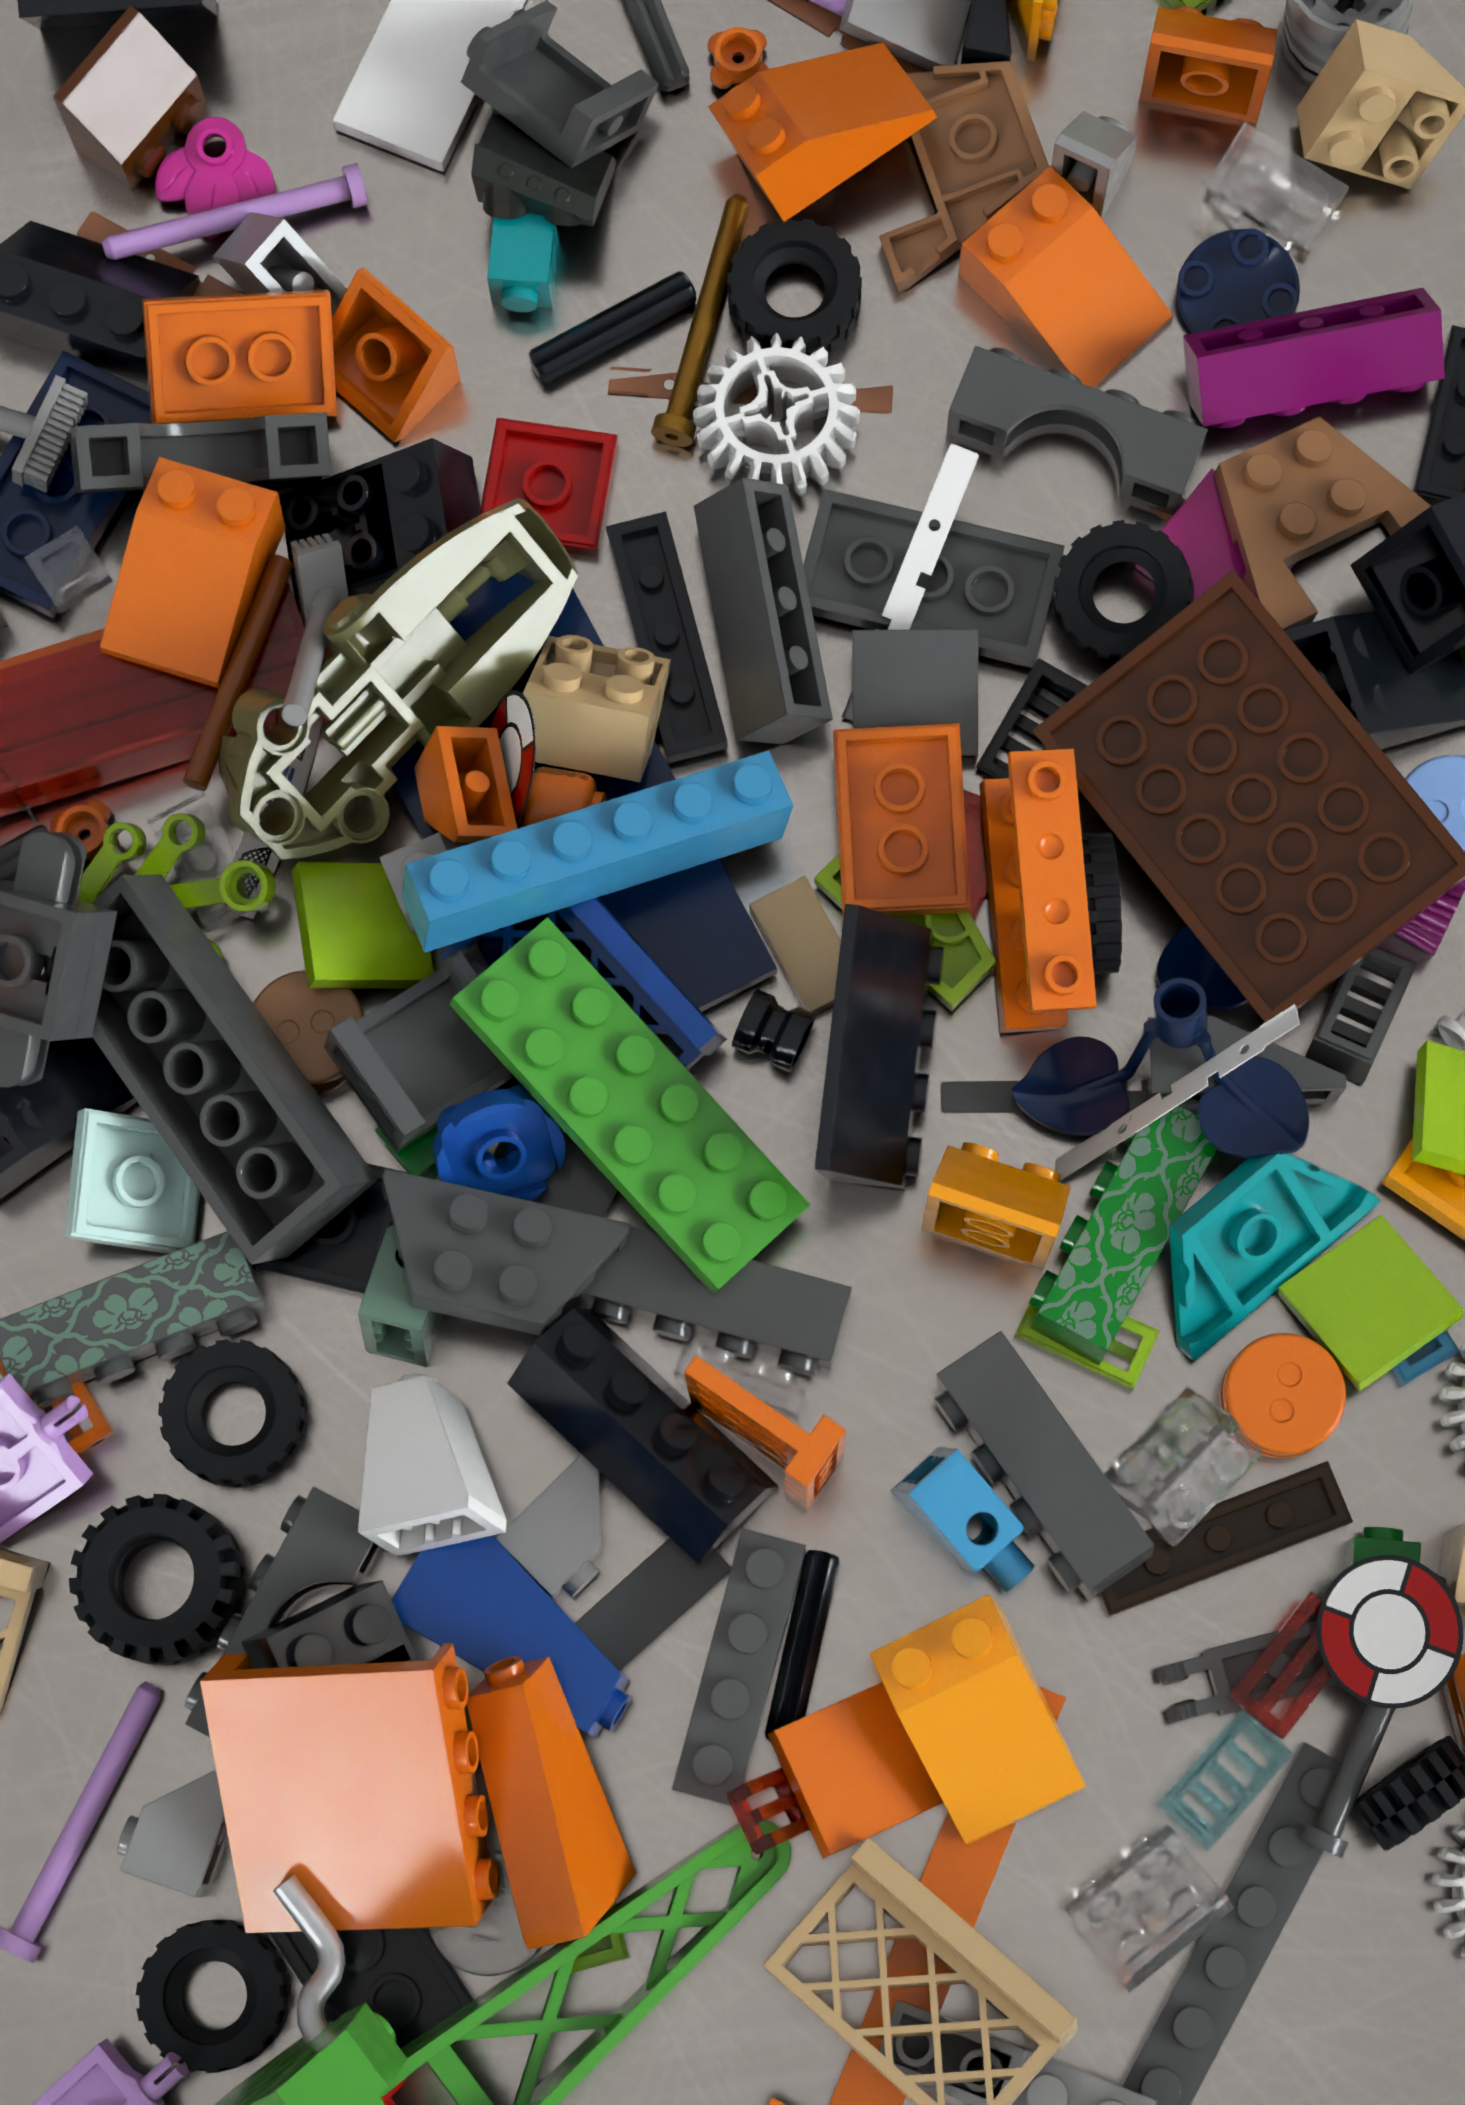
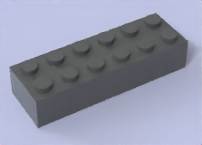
M121 875L91 903L117 911L92 1038L249 1263L256 1264L289 1257L378 1179L162 875ZM44 955V969L46 968V955Z

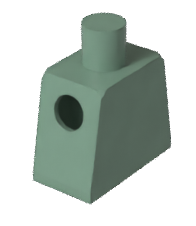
M389 1224L358 1311L366 1352L428 1367L443 1314L412 1307L405 1281L403 1260L399 1257L394 1238V1225Z

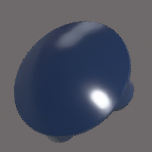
M1232 229L1207 238L1190 253L1178 275V308L1184 323L1191 333L1292 314L1296 312L1299 302L1300 282L1292 258L1277 241L1257 229Z

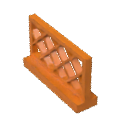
M696 1355L684 1371L691 1404L701 1413L783 1469L784 1498L806 1513L843 1461L846 1430L823 1414L809 1434Z

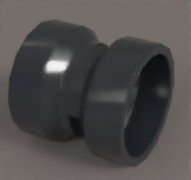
M757 989L743 1012L733 1037L732 1047L749 1055L757 1051L762 1054L766 1053L769 1055L772 1065L790 1073L808 1040L816 1014L800 1007L789 1011L785 1010L784 1007L778 1005L775 996Z

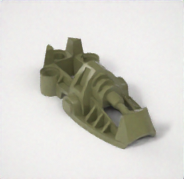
M519 497L484 512L450 531L421 551L386 580L373 594L364 593L350 596L339 602L338 606L331 610L323 626V633L332 644L325 651L326 662L321 666L308 719L303 725L291 726L283 720L282 709L286 696L271 689L254 688L239 697L232 713L233 728L237 735L236 737L222 736L219 755V774L230 797L228 803L229 817L237 828L264 842L281 860L304 858L333 851L351 842L360 844L372 842L382 835L388 825L390 811L384 794L398 780L391 769L396 762L417 741L425 748L436 726L479 727L495 710L501 698L514 687L545 643L563 611L579 576L571 557L556 534L528 502ZM518 572L535 583L492 617L466 641L450 625V622L469 606L467 598L490 577H495L498 582H502ZM278 708L279 720L277 726L272 732L264 735V719L270 711ZM321 716L329 720L320 729L323 733L322 736L344 756L303 797L282 772L311 743L308 738L311 725ZM357 797L358 806L355 814L348 821L344 822L343 814L346 805L350 800ZM270 799H274L260 814L263 805Z

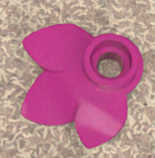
M209 117L196 123L187 135L185 146L170 153L163 159L157 170L155 180L157 200L161 202L185 200L188 215L276 193L274 177L268 163L258 155L246 150V142L240 129L231 121L221 117ZM220 137L226 141L225 152L216 158L207 156L204 151L206 142L210 138ZM221 233L207 236L206 238L209 240H213L217 238Z

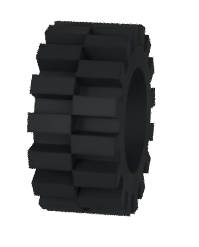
M1446 1736L1422 1750L1414 1758L1407 1760L1401 1767L1389 1773L1382 1781L1373 1785L1356 1800L1353 1809L1384 1851L1401 1844L1411 1835L1414 1836L1423 1830L1426 1825L1436 1821L1443 1813L1460 1803L1461 1799L1465 1798V1756L1450 1736Z

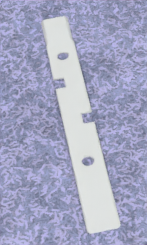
M951 444L948 448L882 613V616L892 619L888 630H910L926 590L916 585L921 572L932 575L979 458V455L973 451L955 444ZM933 519L940 522V528L937 531H932L929 528V522ZM853 689L841 716L853 721Z
M1295 1004L1171 1085L1172 1093L1161 1099L1160 1093L1156 1094L1113 1122L1105 1130L1094 1134L1057 1158L1055 1164L1056 1172L1061 1175L1059 1181H1062L1208 1087L1207 1078L1216 1072L1219 1073V1078H1222L1264 1051L1267 1045L1299 1026L1300 1021ZM1245 1045H1249L1248 1051L1240 1054L1241 1049ZM1122 1125H1127L1126 1130L1118 1134L1119 1128Z

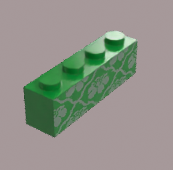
M1180 1105L1123 1141L1122 1143L1129 1146L1119 1166L1106 1161L1089 1192V1195L1099 1200L1089 1220L1076 1215L1059 1246L1060 1250L1069 1254L1059 1275L1049 1270L1045 1271L1028 1303L1039 1309L1030 1327L1031 1329L1097 1365H1100L1168 1241L1170 1237L1169 1225L1182 1215L1217 1150L1205 1138L1200 1129L1198 1115Z

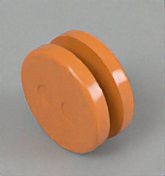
M1291 1333L1266 1335L1245 1346L1227 1367L1219 1391L1221 1414L1228 1430L1235 1439L1258 1455L1276 1459L1298 1457L1313 1450L1325 1441L1339 1424L1346 1402L1344 1378L1334 1358L1315 1341Z

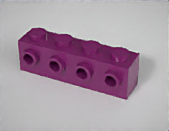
M1424 288L1183 335L1189 404L1203 427L1211 425L1216 428H1231L1244 423L1246 418L1270 413L1276 416H1291L1301 413L1305 410L1306 406L1330 401L1335 404H1352L1364 399L1366 394L1386 390L1412 392L1421 389L1426 382L1445 379L1441 309Z

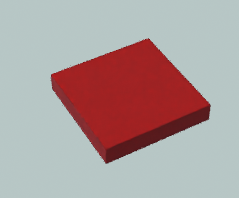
M497 417L480 506L481 514L520 497L542 516L556 534L567 553L599 557L618 448V435Z

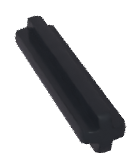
M677 271L531 349L529 352L531 366L542 382H550L693 305L697 300L695 288L683 271Z
M808 1550L805 1554L765 1729V1736L768 1740L767 1734L806 1715L839 1568V1558L834 1554L819 1550Z

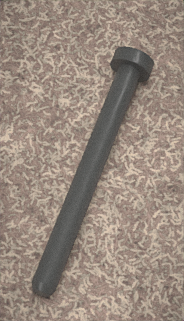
M1439 1576V1577L1444 1581V1583L1447 1585L1446 1579L1443 1578V1577H1441V1576ZM1367 1704L1315 1827L1305 1823L1299 1839L1343 1858L1349 1843L1340 1839L1395 1709L1375 1707Z

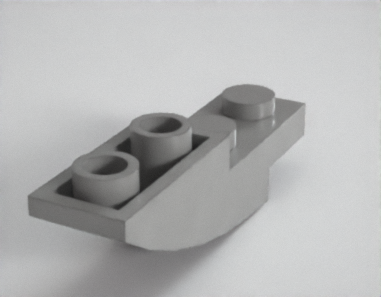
M897 2000L891 2016L892 2026L932 2024L931 2011ZM939 2015L940 2023L957 2022ZM981 2032L941 2034L943 2073L984 2070ZM989 2034L992 2069L1021 2068L1034 2052L1031 2049ZM933 2035L892 2038L894 2065L905 2075L935 2073ZM883 2039L879 2052L885 2056ZM1051 2057L1012 2105H1157L1158 2100ZM1010 2080L993 2081L994 2099ZM985 2081L944 2084L946 2095L971 2105H987ZM924 2085L936 2090V2085Z

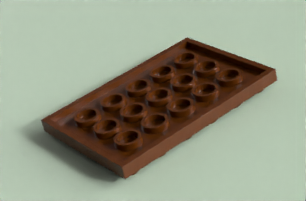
M1234 569L1032 730L1047 750L1074 749L1077 788L1264 1022L1272 1019L1293 1004H1295L1298 1010L1465 879V851Z

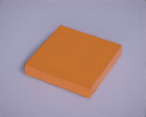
M883 1682L767 1734L823 1859L943 1803L896 1713Z

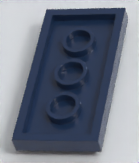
M64 350L26 412L27 414L37 416L55 375L66 379V384L88 393V406L84 410L78 426L123 423L151 424L149 392ZM13 435L0 457V592L54 618L127 491L75 494L70 444H68V449L65 451L54 479L52 478V483L49 485L47 493L25 483L23 487L13 483L11 469L25 441L24 438Z

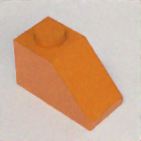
M436 726L414 767L424 822L454 843H474L517 829L497 728Z

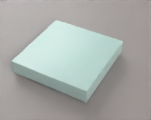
M87 1108L79 1110L77 1112L64 1238L167 1254L195 1244L200 1191L150 1119Z

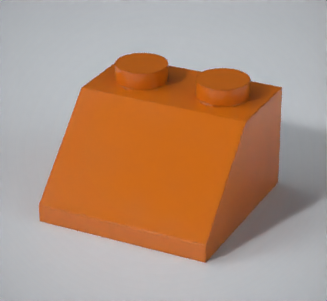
M1158 7L1139 101L1257 123L1273 64L1278 29L1263 27L1259 22L1247 18H1238L1230 21L1204 16L1200 11L1189 7H1177L1174 9Z

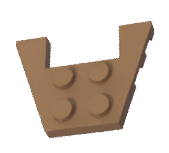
M1011 61L933 66V71L906 73L938 117L911 135L938 212L879 235L899 293L909 289L961 248V244L1049 167Z
M1320 416L1220 462L1213 475L1232 542L1239 545L1246 569L1243 577L1244 583L1283 630L1312 623L1318 614V610L1287 566L1377 523H1382L1388 533L1392 535L1431 506Z

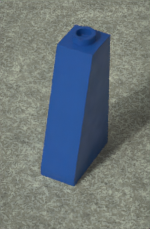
M495 1535L420 1551L392 1598V1603L403 1625L439 1646L445 1643H453L457 1657L483 1672L493 1663L511 1656H521L523 1663L549 1656L577 1728L594 1738H597L602 1727L612 1731L629 1704L631 1696L623 1692L629 1682L628 1678L586 1635L551 1595L499 1543Z

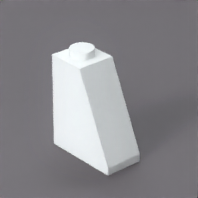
M422 1374L405 1375L398 1382L372 1388L358 1533L396 1557L505 1533L507 1520L463 1401L440 1386L434 1378Z

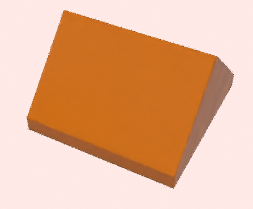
M365 268L357 270L332 317L335 387L342 397L395 443L402 440L461 381L453 345Z

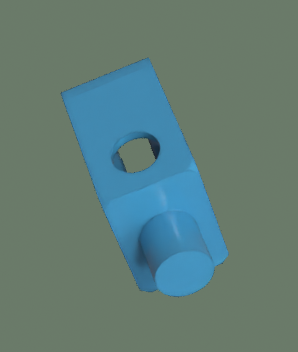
M937 1447L890 1490L962 1569L977 1573L984 1567L1005 1592L1018 1585L1035 1567L1013 1542L1023 1531L1024 1526L958 1449ZM976 1514L982 1521V1530L972 1540L967 1535L966 1527L970 1518Z

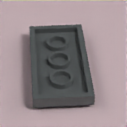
M823 489L803 564L813 616L871 630H888L892 619L882 616V613L923 512ZM936 519L929 522L930 530H939L940 522ZM953 520L932 575L921 572L916 585L926 590L910 630L978 629L979 656L1033 668L1037 660L1054 592V579L1058 576L1060 568L1058 565L1062 559L1065 546Z

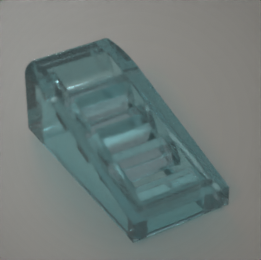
M1247 1709L1241 1710L1154 1805L1203 1852H1207L1294 1753ZM1241 1731L1270 1757L1262 1767L1233 1741ZM1223 1751L1252 1777L1245 1786L1216 1760ZM1206 1771L1210 1772L1235 1796L1227 1805L1199 1780ZM1189 1790L1217 1815L1210 1824L1205 1822L1182 1800Z

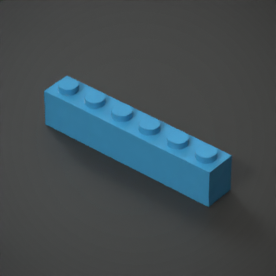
M768 750L405 864L401 897L425 953L782 839L794 805Z

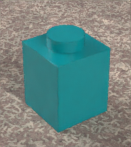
M528 213L521 218L512 220L493 218L487 275L492 304H501L505 309L514 312H531L537 307L552 308L559 244L557 225L549 223L542 215Z

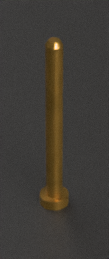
M733 194L726 200L666 413H660L655 416L651 429V434L657 440L672 446H690L696 432V425L689 419L726 292L728 272H731L730 261L734 252H737L749 210L746 197L739 194Z

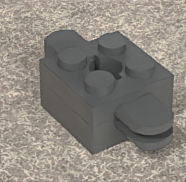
M34 832L25 836L22 840L15 881H0V1087L26 1086L39 1082L43 1078L50 1041L93 1037L117 911L78 900L87 850L77 837L68 832ZM44 955H46V968L44 970V973L41 975V972L44 967Z

